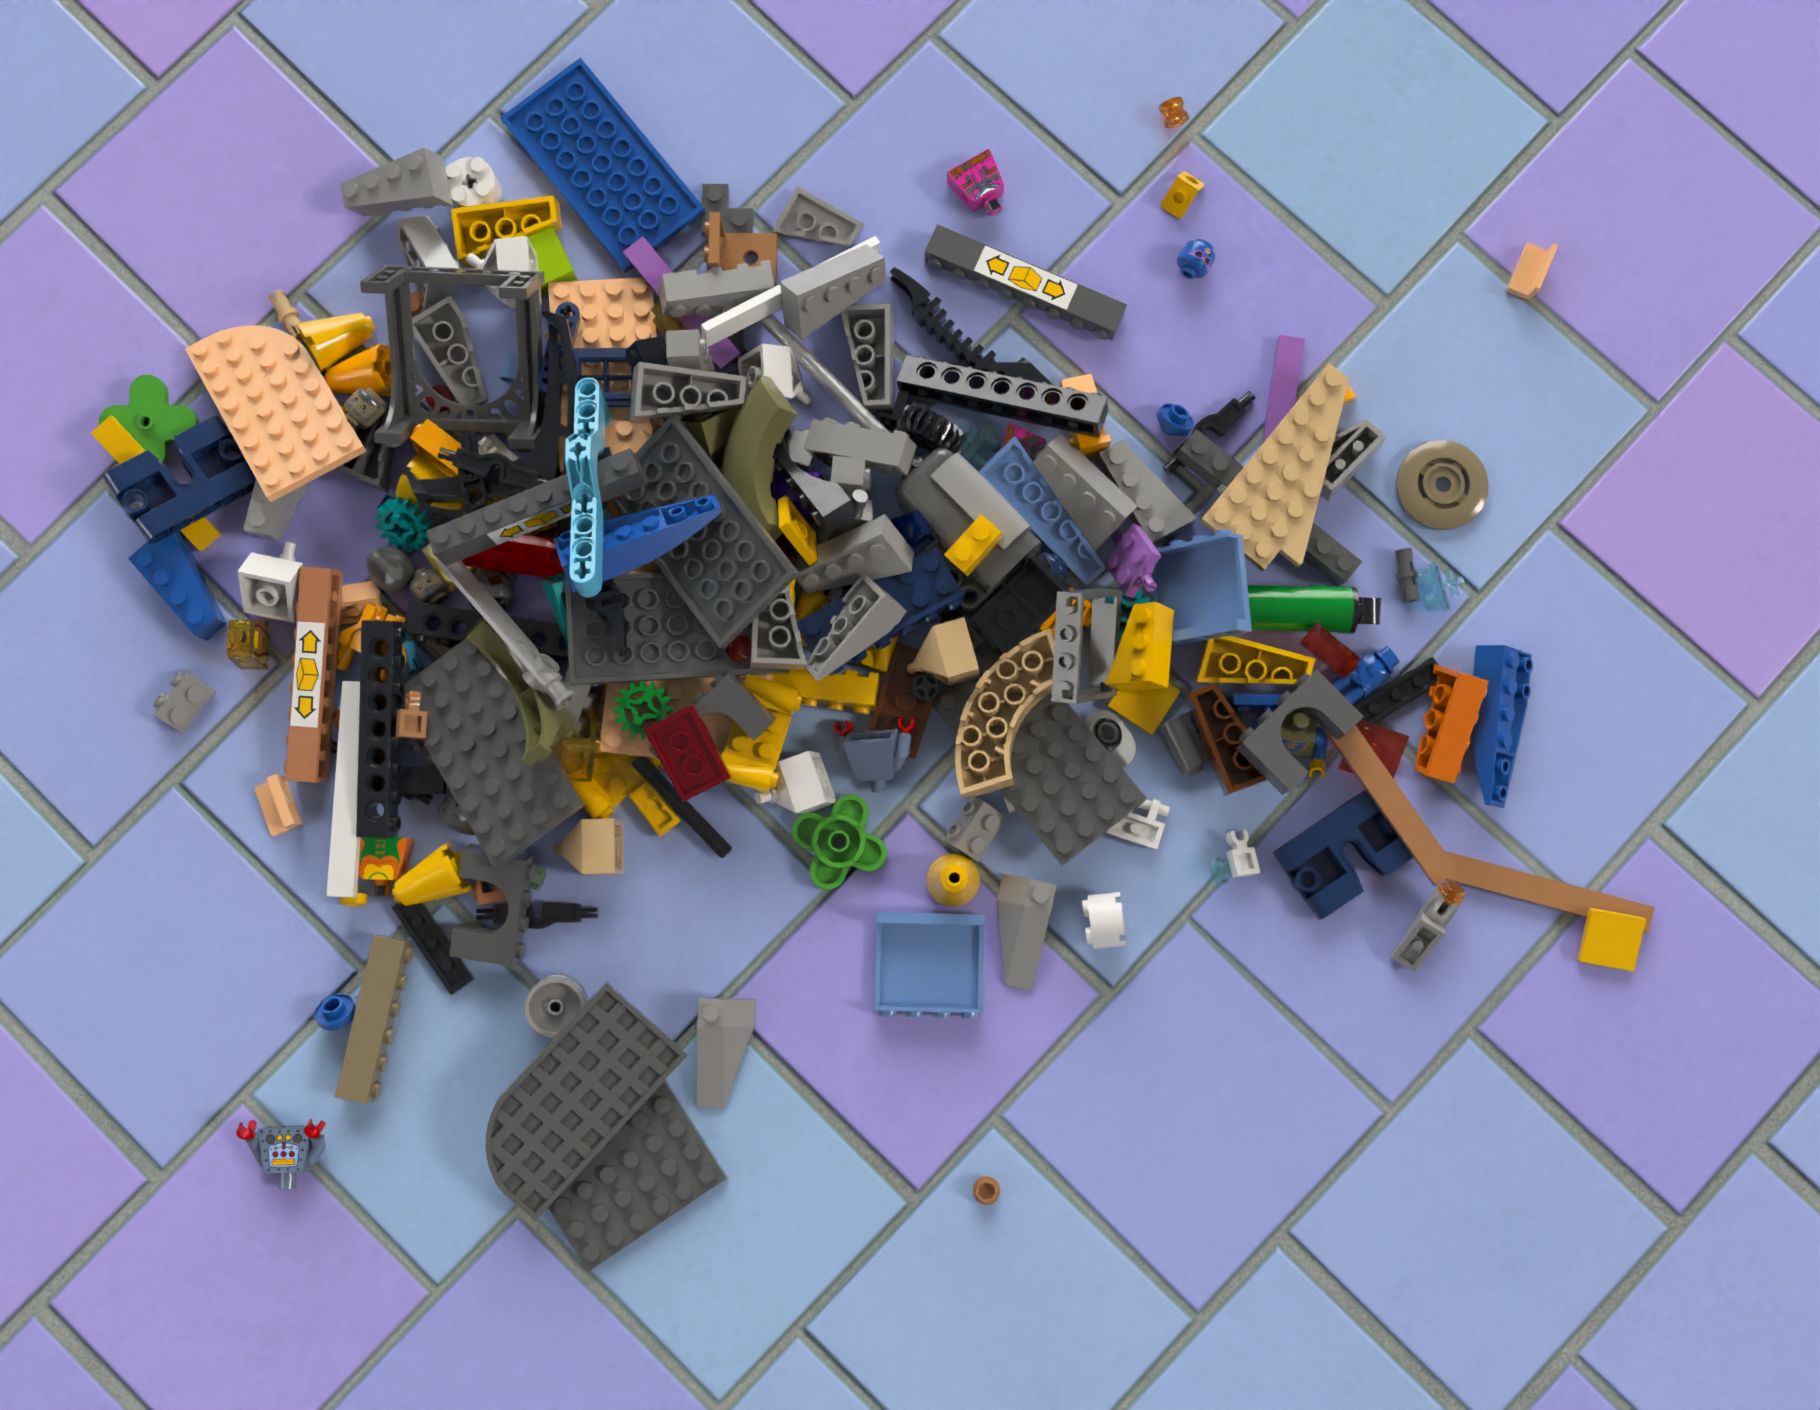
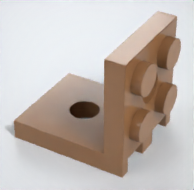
M710 212L709 222H705V238H708V247H704V262L707 263V270L720 266L723 271L737 269V264L745 263L744 259L747 255L755 254L758 257V261L753 265H748V267L761 266L760 261L770 260L774 285L776 286L777 233H726L720 212Z

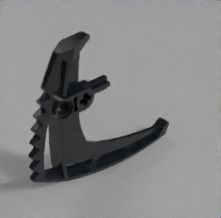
M543 311L542 315L548 321L549 326L548 385L543 421L535 448L513 462L517 466L540 473L543 479L553 480L557 475L560 438L562 436L568 438L574 433L575 387L579 382L568 320L558 314ZM558 332L560 334L565 372L561 370L559 346L557 337ZM563 383L567 385V426L561 424V385ZM463 433L460 436L461 448L479 454L476 434ZM565 460L563 475L567 474ZM501 467L494 468L489 479L481 478L475 474L474 477H471L472 473L458 469L459 476L422 480L413 472H407L412 492L421 508L451 519H457L526 490L501 484L499 482ZM482 493V501L475 504L476 496ZM432 503L466 504L464 509H446L430 506Z

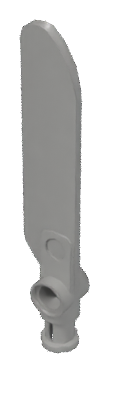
M438 559L439 565L446 575L507 644L510 651L524 666L526 671L522 676L525 682L543 694L547 693L555 702L557 710H562L570 705L576 698V693L573 690H569L562 682V676L558 673L560 670L559 665L548 655L539 654L536 646L461 560L445 566Z

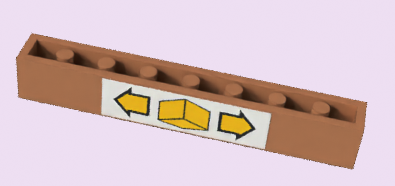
M300 567V574L297 579L299 595L295 607L297 623L294 629L295 651L292 656L293 680L290 683L291 706L288 710L290 722L289 733L286 737L288 751L287 760L284 764L285 780L320 783L328 782L332 737V725L330 722L333 720L343 571Z

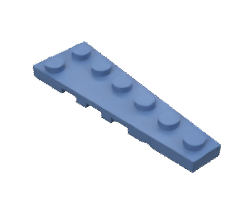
M1014 436L978 472L1021 514L1043 542L1053 552L1058 554L1067 566L1088 586L1106 567Z

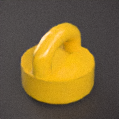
M357 883V896L339 897V904L349 907L366 906L367 894L358 893Z

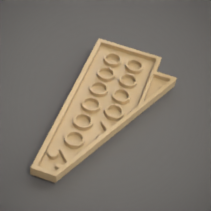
M1330 363L1322 370L1200 520L1214 533L1218 530L1229 529L1233 534L1242 535L1245 558L1261 571L1269 565L1278 552L1297 568L1304 560L1350 380Z

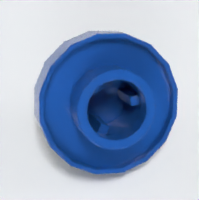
M1166 403L1156 413L1161 430L1169 436H1186L1194 427L1192 417L1187 409L1181 405Z
M333 994L322 1000L316 1007L314 1013L316 1022L323 1030L333 1031L341 1029L353 1020L356 1005L347 994Z

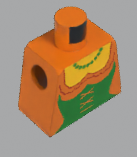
M361 837L359 877L363 880H374L373 896L389 897L390 881H397L407 873L414 844L413 838Z

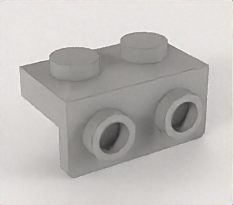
M188 669L183 673L178 672L169 683L172 686L166 695L161 693L152 705L155 707L153 710L154 716L183 733L215 692L214 688L194 676Z
M973 796L963 805L959 817L949 827L944 841L979 862L1007 817L983 800Z

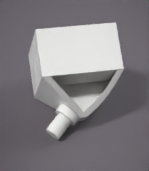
M527 236L495 239L485 259L481 260L473 253H470L466 258V262L475 269L539 271L537 254ZM485 286L502 303L510 308H516L515 299L499 298V286ZM539 287V291H540V305H542V301H541V290H540V287Z
M761 344L738 358L739 376H746L745 398L762 376H768L774 381L782 394L788 397V400L797 397L804 406L812 401L810 396L804 391L805 387L802 385L803 378L791 347Z
M285 542L283 555L280 554L279 558L251 552L238 570L244 613L291 623L297 621L295 609L299 595L297 579L303 563L295 562L294 552L296 544Z
M806 751L779 761L775 773H779L775 789L770 788L768 795L761 792L755 794V800L758 804L764 802L776 803L795 813H811L836 803L821 754L813 751Z

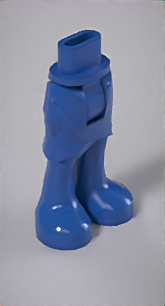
M1386 646L1381 651L1375 650L1373 653L1363 654L1356 658L1352 666L1341 672V675L1330 681V683L1338 691L1348 684L1354 686L1343 695L1353 704L1359 698L1364 699L1370 692L1378 688L1389 677V674L1393 672L1392 668L1399 664L1400 661L1391 648Z

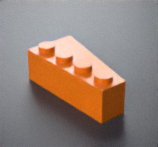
M1434 664L1433 673L1437 674V682L1435 686H1430L1428 696L1433 699L1429 712H1425L1423 722L1426 734L1420 736L1414 770L1429 777L1455 783L1456 777L1461 771L1464 753L1470 744L1473 727L1478 721V712L1482 700L1487 694L1489 681Z

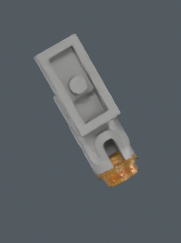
M1447 880L1446 883H1442L1436 888L1429 900L1425 902L1417 916L1407 927V934L1393 950L1391 955L1393 960L1413 972L1418 969L1445 935L1446 925L1464 901L1465 890L1458 883Z

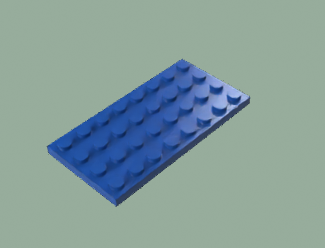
M581 57L500 117L502 123L624 273H627L634 266L624 256L623 251L643 236L652 248L657 250L699 218L702 212L705 211V208Z

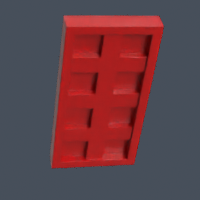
M522 535L461 560L465 566L543 578L564 572L554 539L538 537L536 535Z

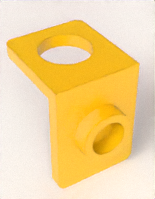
M1183 171L1175 179L1160 206L1181 219L1197 193L1205 184L1186 171Z

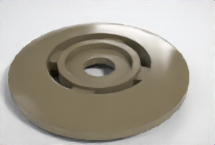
M1435 440L1421 444L1406 456L1397 473V495L1405 512L1419 524L1431 529L1450 530L1467 524L1479 514L1488 496V477L1484 465L1474 452L1453 441ZM1462 471L1465 473V477H1466L1467 495H1466L1465 493H1463V492H1464V488H1465V480H1464V477H1463V475H1462V473H1461ZM1419 476H1422V477H1423V478H1422V481H1421V488H1422L1423 494L1425 495V498L1422 497V495H1421V493H1420V491H1419V487H1418V478H1419ZM1444 477L1450 482V489L1447 492H1440L1436 489L1435 481L1437 478Z

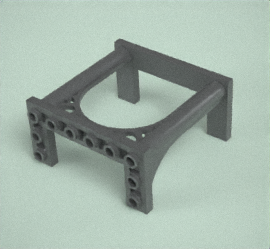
M384 265L360 282L361 293L385 294L392 378L391 399L386 422L374 432L375 443H384L386 447H398L412 434L413 429L418 424H423L429 419L442 430H451L452 434L467 433V431H475L478 435H491L493 432L503 433L504 436H509L508 449H517L521 453L530 452L535 448L545 410V397L540 393L538 387V377L543 361L539 287L544 283V271ZM409 283L499 286V298L515 299L518 370L513 384L504 395L482 405H463L444 398L426 382L419 370L415 357ZM416 385H419L423 388V392L415 396V392H418ZM522 389L520 397L515 395V390ZM425 397H432L435 400V407L430 412H425L420 407L421 401ZM506 400L514 401L520 408V415L510 414L506 410L504 402ZM441 406L448 407L450 413H447L448 411L439 413ZM471 409L474 414H468L467 410ZM491 409H499L502 415H500L499 413H495L493 415L491 413Z

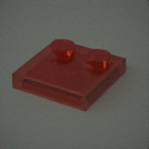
M1361 719L1356 724V727L1392 778H1394L1409 736ZM1342 757L1338 768L1353 773Z

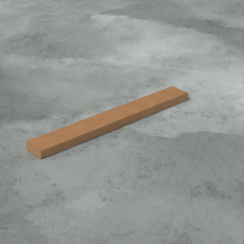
M1317 720L1432 885L1437 886L1457 872V868L1356 725L1345 736L1337 740Z
M1445 851L1458 870L1445 880L1586 918L1589 908L1643 917L1646 919L1643 933H1649L1654 907Z

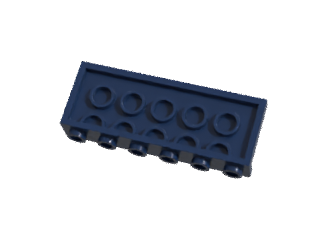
M937 546L914 558L911 572L873 580L907 612L889 633L846 663L850 661L857 663L868 656L866 652L874 648L881 650L892 643V638L898 635L901 638L915 631L914 627L922 622L927 625L938 619L940 612L946 609L948 612H951L963 605L961 601L965 600V594L959 588ZM844 597L797 621L798 630L811 654L819 640L827 637L832 628L830 621L834 615L839 616L845 605L842 602ZM841 665L836 670L831 672L829 676H833L844 669L843 665Z

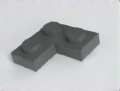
M728 184L702 185V206L705 208V211L702 212V236H705V222H709L710 212H720L726 233H753V208H729Z

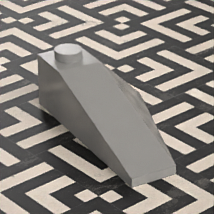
M865 573L860 576L844 596L842 602L845 605L839 616L834 615L832 617L830 632L827 637L819 640L807 661L806 669L817 681H820L889 633L907 612L892 596Z
M698 999V1108L725 1107L755 1027L756 999Z

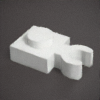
M1246 829L1237 832L1239 840L1235 837L1234 831L1226 833V842L1232 847V850L1226 852L1232 878L1259 874L1260 869L1255 848L1247 847L1249 835Z

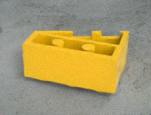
M1158 602L1133 605L1106 685L1124 692L1168 688L1174 619L1173 609Z

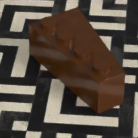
M1215 683L1189 692L1186 696L1188 705L1224 796L1268 781L1236 749L1242 742L1239 737L1247 728L1236 716L1235 711Z

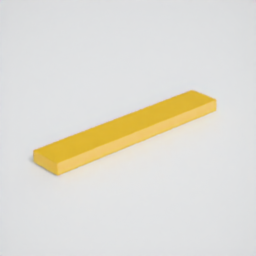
M109 416L91 432L119 464L145 452L114 416ZM207 517L180 530L200 552L207 549L222 535Z

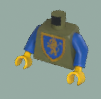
M1290 713L1286 715L1280 732L1285 748L1291 755L1315 758L1309 764V776L1312 777L1313 770H1320L1321 779L1324 778L1326 765L1323 759L1326 758L1327 734L1321 727L1317 726V720L1312 716L1304 713Z

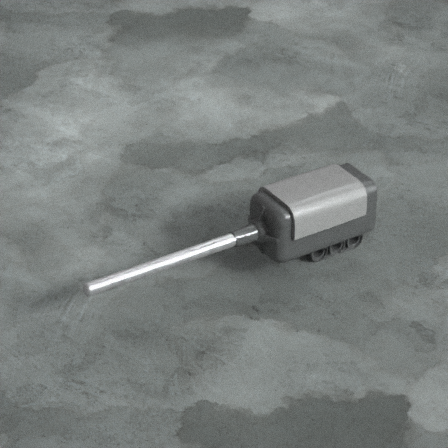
M773 314L759 321L782 346L791 347L796 360L863 428L870 429V426H876L890 433ZM937 448L930 454L917 456L914 453L908 475H902L896 487L895 496L897 497L898 506L932 541L922 554L937 546L951 573L958 577L957 584L959 588L963 590L964 594L973 593L976 595L977 601L974 604L968 605L961 601L963 605L960 606V609L965 612H975L988 599L996 595L1024 567L1032 553L1036 556L1039 554L1042 542L1031 532L1032 526L959 453L953 454L946 448ZM982 514L1002 532L1003 537L977 567L966 576L944 554Z

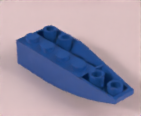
M715 495L603 520L602 582L651 562L701 530L722 513ZM567 531L554 538L561 566L574 593L577 590L570 577L571 531Z
M1476 645L1473 676L1489 681L1487 694L1482 700L1478 712V721L1472 730L1473 753L1485 805L1497 808L1505 807L1528 698L1531 694L1529 682L1530 672L1533 669L1532 654L1506 645Z

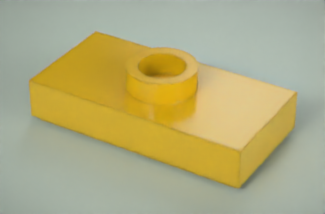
M647 781L628 794L629 798L659 837L665 835L682 821L672 807Z

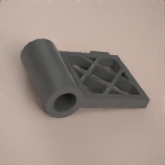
M1227 692L1223 694L1225 699L1229 697ZM1191 710L1158 727L1182 774L1188 772L1189 776L1204 770L1202 764L1210 761L1203 740L1198 735L1200 734L1199 730L1194 727L1189 718L1193 716ZM1235 712L1241 723L1244 724L1239 713Z

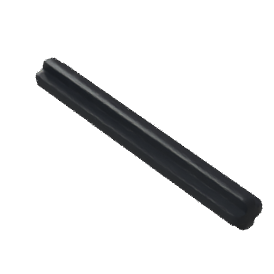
M638 756L632 762V767L720 858H724L732 850V846L687 800L681 801L674 786L646 757Z

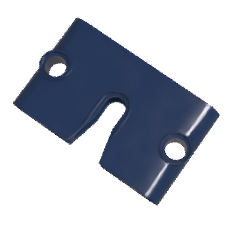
M219 416L208 418L174 436L175 446L183 467L192 478L189 482H179L170 469L149 450L110 469L103 475L102 479L124 508L126 516L134 522L149 544L162 541L253 491L256 477L233 435ZM229 451H234L238 453V455L233 458L227 457L225 454ZM136 501L143 503V506L137 509L129 507L131 503Z
M1363 790L1272 852L1291 879L1293 888L1300 892L1318 920L1327 917L1364 892L1355 868L1344 852V846L1347 843L1352 844L1361 858L1381 876L1389 875L1413 858L1366 790ZM1304 872L1311 877V884L1307 888L1300 883V876Z

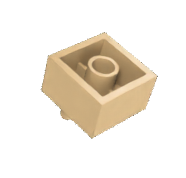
M965 618L933 626L914 662L907 665V671L910 674L918 671L926 672L948 686L980 678L979 667Z
M614 818L581 819L565 837L563 842L554 847V854L562 855L584 875H623V822Z

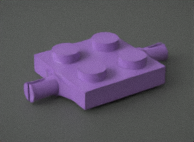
M1132 523L1124 535L1120 531H1116L1111 536L1117 547L1113 554L1110 555L1105 566L1124 595L1134 598L1143 585L1148 592L1154 591V587L1157 588V584L1152 579L1151 574L1154 566L1161 558V554L1142 527Z

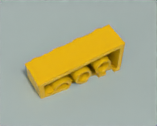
M806 668L805 670H789L787 674H772L771 681L799 689V695L803 696L801 702L803 706L817 707V703L825 704L827 709L843 711V707L853 708V713L869 715V711H875L880 684L879 673L869 672V677H863V674L854 670L843 671L842 675L835 674L829 676L828 674L820 681H817Z

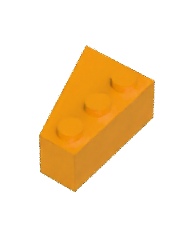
M1092 374L1063 379L1059 386L1063 388L1071 387L1087 393H1097ZM1104 426L1099 438L1069 431L1071 438L1067 439L1087 459L1098 457L1099 452L1109 448L1112 441L1110 434H1105Z

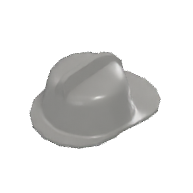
M1095 710L1088 714L1083 721L1121 768L1129 765L1135 758L1137 748L1136 741L1123 720L1106 710Z

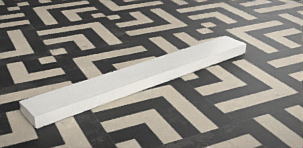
M874 236L827 261L866 244L879 253L880 241ZM780 284L701 325L702 339H706L707 347L783 309Z
M342 681L327 896H357L361 837H356L360 681Z

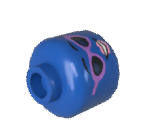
M1203 239L1187 242L1177 258V265L1181 269L1180 273L1188 279L1203 278L1207 275L1215 261L1213 246Z

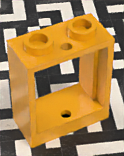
M429 419L423 424H418L413 429L410 437L417 455L420 454L427 457L449 477L459 476L458 468L452 465L453 462L439 459L438 453H442L439 451L441 447L456 452L458 448H461V444Z

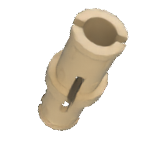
M283 290L274 291L277 297L275 298L271 293L268 299L279 314L278 319L280 323L285 324L291 336L298 341H302L303 339L300 336L297 325L301 323L298 318L299 313L297 309L292 308Z

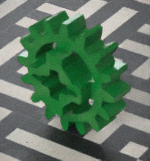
M641 680L639 687H636L631 682V690L621 689L624 696L623 698H615L620 707L614 708L613 712L620 714V717L615 721L616 723L623 722L625 724L621 729L623 732L630 729L632 730V738L637 733H641L642 740H645L646 733L643 730L645 728H642L644 722L651 719L658 722L668 717L666 713L672 712L673 707L666 706V703L671 698L670 696L662 697L665 691L663 687L657 691L655 690V682L652 681L650 686L646 687L644 680ZM644 692L643 696L637 700L629 699L636 693ZM654 696L660 701L662 711L654 708L652 703ZM644 703H647V708L651 713H645L643 717H640L639 711L633 706L642 707ZM625 709L632 711L634 715L632 724L625 716Z

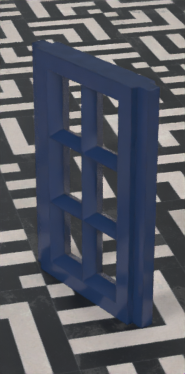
M574 348L579 381L584 378L603 380V396L608 407H631L632 368L631 375H609V362H627L625 351L627 348ZM582 362H603V375H582ZM609 380H631V393H609Z

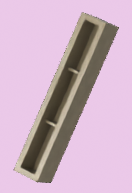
M373 935L335 1098L368 1104L375 1102V1098L377 1099L381 1093L382 1082L379 1081L381 1072L385 1071L388 1064L386 1051L388 1044L392 1043L395 1029L392 1026L394 1018L398 1017L401 1009L400 993L407 984L406 967L407 964L411 963L414 955V949L411 948L412 941L383 935Z

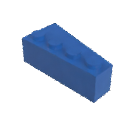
M178 531L155 544L146 542L128 559L193 635L206 641L209 640L227 622L213 594L210 593L203 574L198 569L195 557L188 548L183 533Z

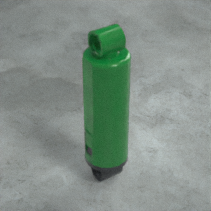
M1247 585L1251 628L1253 630L1354 634L1357 624L1380 625L1381 598L1359 597L1355 586L1329 587L1309 585L1308 587Z

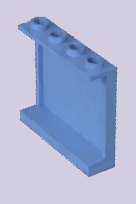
M1225 529L1216 531L1215 535L1210 537L1208 535L1193 536L1192 541L1189 542L1176 540L1170 542V546L1167 547L1162 545L1155 546L1161 554V558L1154 566L1151 574L1152 579L1157 584V588L1154 587L1155 590L1150 592L1151 602H1158L1174 610L1171 647L1252 631L1242 535L1233 534L1231 530Z
M876 913L874 1011H880V1016H896V1011H907V1017H923V1012H934V1017L950 1018V1012L961 1013V1018H977V1013H983L985 914Z

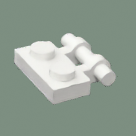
M1147 799L1138 807L1148 811L1147 818L1131 812L1109 829L1106 834L1157 850L1165 824L1155 821L1157 814L1167 817L1170 807L1160 804L1161 801L1152 799L1151 801Z

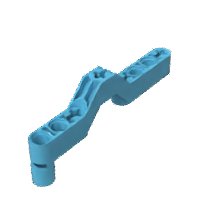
M584 378L576 384L574 433L566 438L565 464L572 500L570 577L577 592L583 597L597 595L602 587L603 509L597 478L598 455L605 448V428L612 421V416L600 385L594 378Z

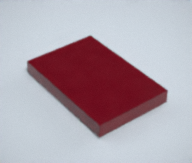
M694 703L643 729L682 802L732 777Z

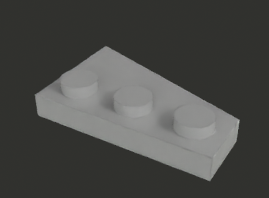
M797 186L772 232L778 235L852 248L864 224Z

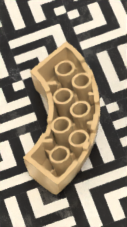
M1050 628L1026 638L1009 652L1001 655L999 660L979 679L969 700L966 702L955 742L956 777L961 796H979L1015 785L1012 776L1011 754L1016 733L1029 711L1040 700L1052 693L1054 638Z

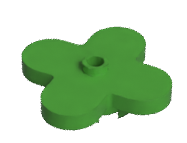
M149 374L141 375L131 383L128 405L109 406L103 410L99 417L100 425L109 416H114L145 451L149 450L165 465L169 459V445L172 442H176L174 436L199 424V418L192 409L183 405H169L167 385L160 378Z
M848 794L839 798L834 804L829 817L816 813H804L795 820L792 826V835L796 843L805 849L815 852L810 867V876L812 881L822 889L832 890L839 887L844 882L850 867L863 871H875L886 861L887 849L884 842L880 838L864 831L869 817V809L866 802L857 795ZM842 837L845 840L843 847L835 845L837 838Z

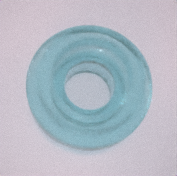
M1219 856L1216 857L1215 861L1210 862L1214 880L1227 883L1229 876H1232L1228 860L1224 861Z

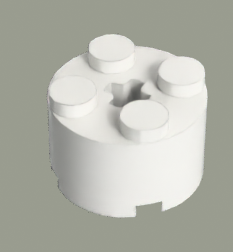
M464 157L446 166L445 170L450 195L455 208L500 202L502 198L501 185L491 167L482 158Z
M1120 892L1088 895V900H1082L1084 917L1090 919V927L1085 928L1087 944H1093L1094 949L1126 946V940L1121 941L1120 935H1126L1123 908L1121 902L1116 903V898H1121Z

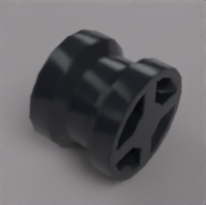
M921 674L915 678L912 692L918 701L928 703L937 697L939 684L934 676Z

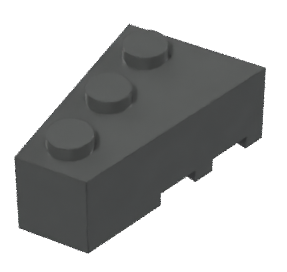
M383 404L385 413L371 427H365L361 423L356 426L351 422V426L367 452L340 465L335 470L341 475L389 494L393 447H386L384 443H375L374 432L386 422L389 406Z

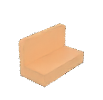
M1528 242L1523 248L1506 291L1530 301L1540 290L1558 245L1553 243L1548 250H1545Z
M374 581L342 585L339 625L358 623L367 604L374 606L376 604L382 605L379 597L381 588Z
M274 774L266 778V783L255 787L259 804L272 836H277L303 825L289 784L285 780L286 776Z

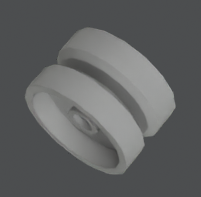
M551 974L539 980L530 990L525 1001V1016L528 1024L538 1034L547 1038H554L587 1003L588 997L584 987L576 978L567 974ZM553 1002H558V1003H560L561 1009H560V1010H558V1008L553 1009V1008L551 1007L552 1003H553Z

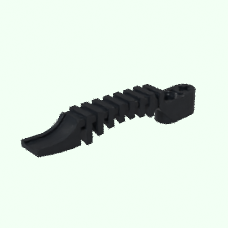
M896 267L890 270L892 274L890 280L910 297L913 310L912 316L917 319V324L920 327L925 326L926 332L930 336L934 334L936 341L940 344L943 342L949 352L954 351L955 357L959 361L961 359L965 361V366L986 372L994 371L1010 377H1022L1039 383L1047 382L1052 385L1026 358L1022 357L1018 362H996L994 360L996 353L993 350L984 358H981L984 348L980 344L970 351L973 340L968 336L963 341L961 339L963 332L959 328L954 332L953 326L955 323L951 319L947 321L946 315L948 312L944 308H940L942 300L936 297L931 301L928 298L931 293L916 280Z
M610 446L604 448V451L598 455L597 461L612 456ZM611 500L602 503L603 511ZM613 578L602 582L600 592L591 597V602L596 612L599 613V617L607 620L613 626L616 651H619V656L621 657L627 655L626 620L624 609L621 608V603L625 602L624 595H621L620 589H617V585L614 583Z

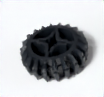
M909 405L905 407L898 417L897 429L907 433L916 445L928 452H932L937 448H946L955 454L960 453L964 447L966 435L963 430L958 428V425L952 423L951 420L946 419L935 411L919 405Z

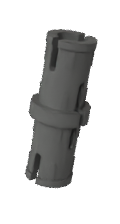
M1412 548L1395 550L1398 567L1396 579L1400 582L1402 603L1419 601L1416 581L1418 572L1414 568Z

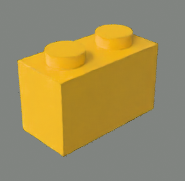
M980 514L944 555L962 573L968 576L1003 537V534Z

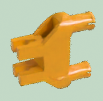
M367 604L359 623L340 633L338 641L341 646L337 653V669L349 671L355 652L361 653L362 620L384 621L388 608L380 604H376V606ZM388 614L385 621L403 622V627L406 620L401 615H396L395 617L391 614ZM384 641L381 645V652L385 655L388 651V645ZM403 646L402 654H404L406 664V654ZM384 668L380 673L383 682L387 679V671Z

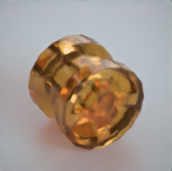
M1182 97L1170 98L1159 106L1160 113L1165 117L1164 125L1168 129L1181 126L1189 120L1188 112L1183 108L1185 103Z

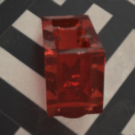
M1318 623L1313 626L1300 642L1322 664L1344 680L1355 670L1361 660L1350 648Z

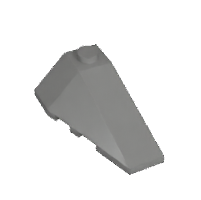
M450 295L412 318L413 335L457 402L463 405H478L487 400L466 318Z
M1002 874L997 896V908L1005 985L1029 991L1032 990L1057 885L1030 878Z

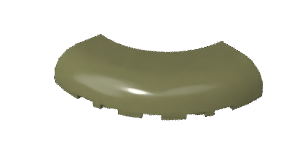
M762 376L748 393L744 404L741 405L734 419L724 451L722 474L772 539L776 541L783 532L779 528L778 508L775 498L771 496L770 483H773L775 459H772L776 444L781 443L785 432L798 414L774 381L768 376Z

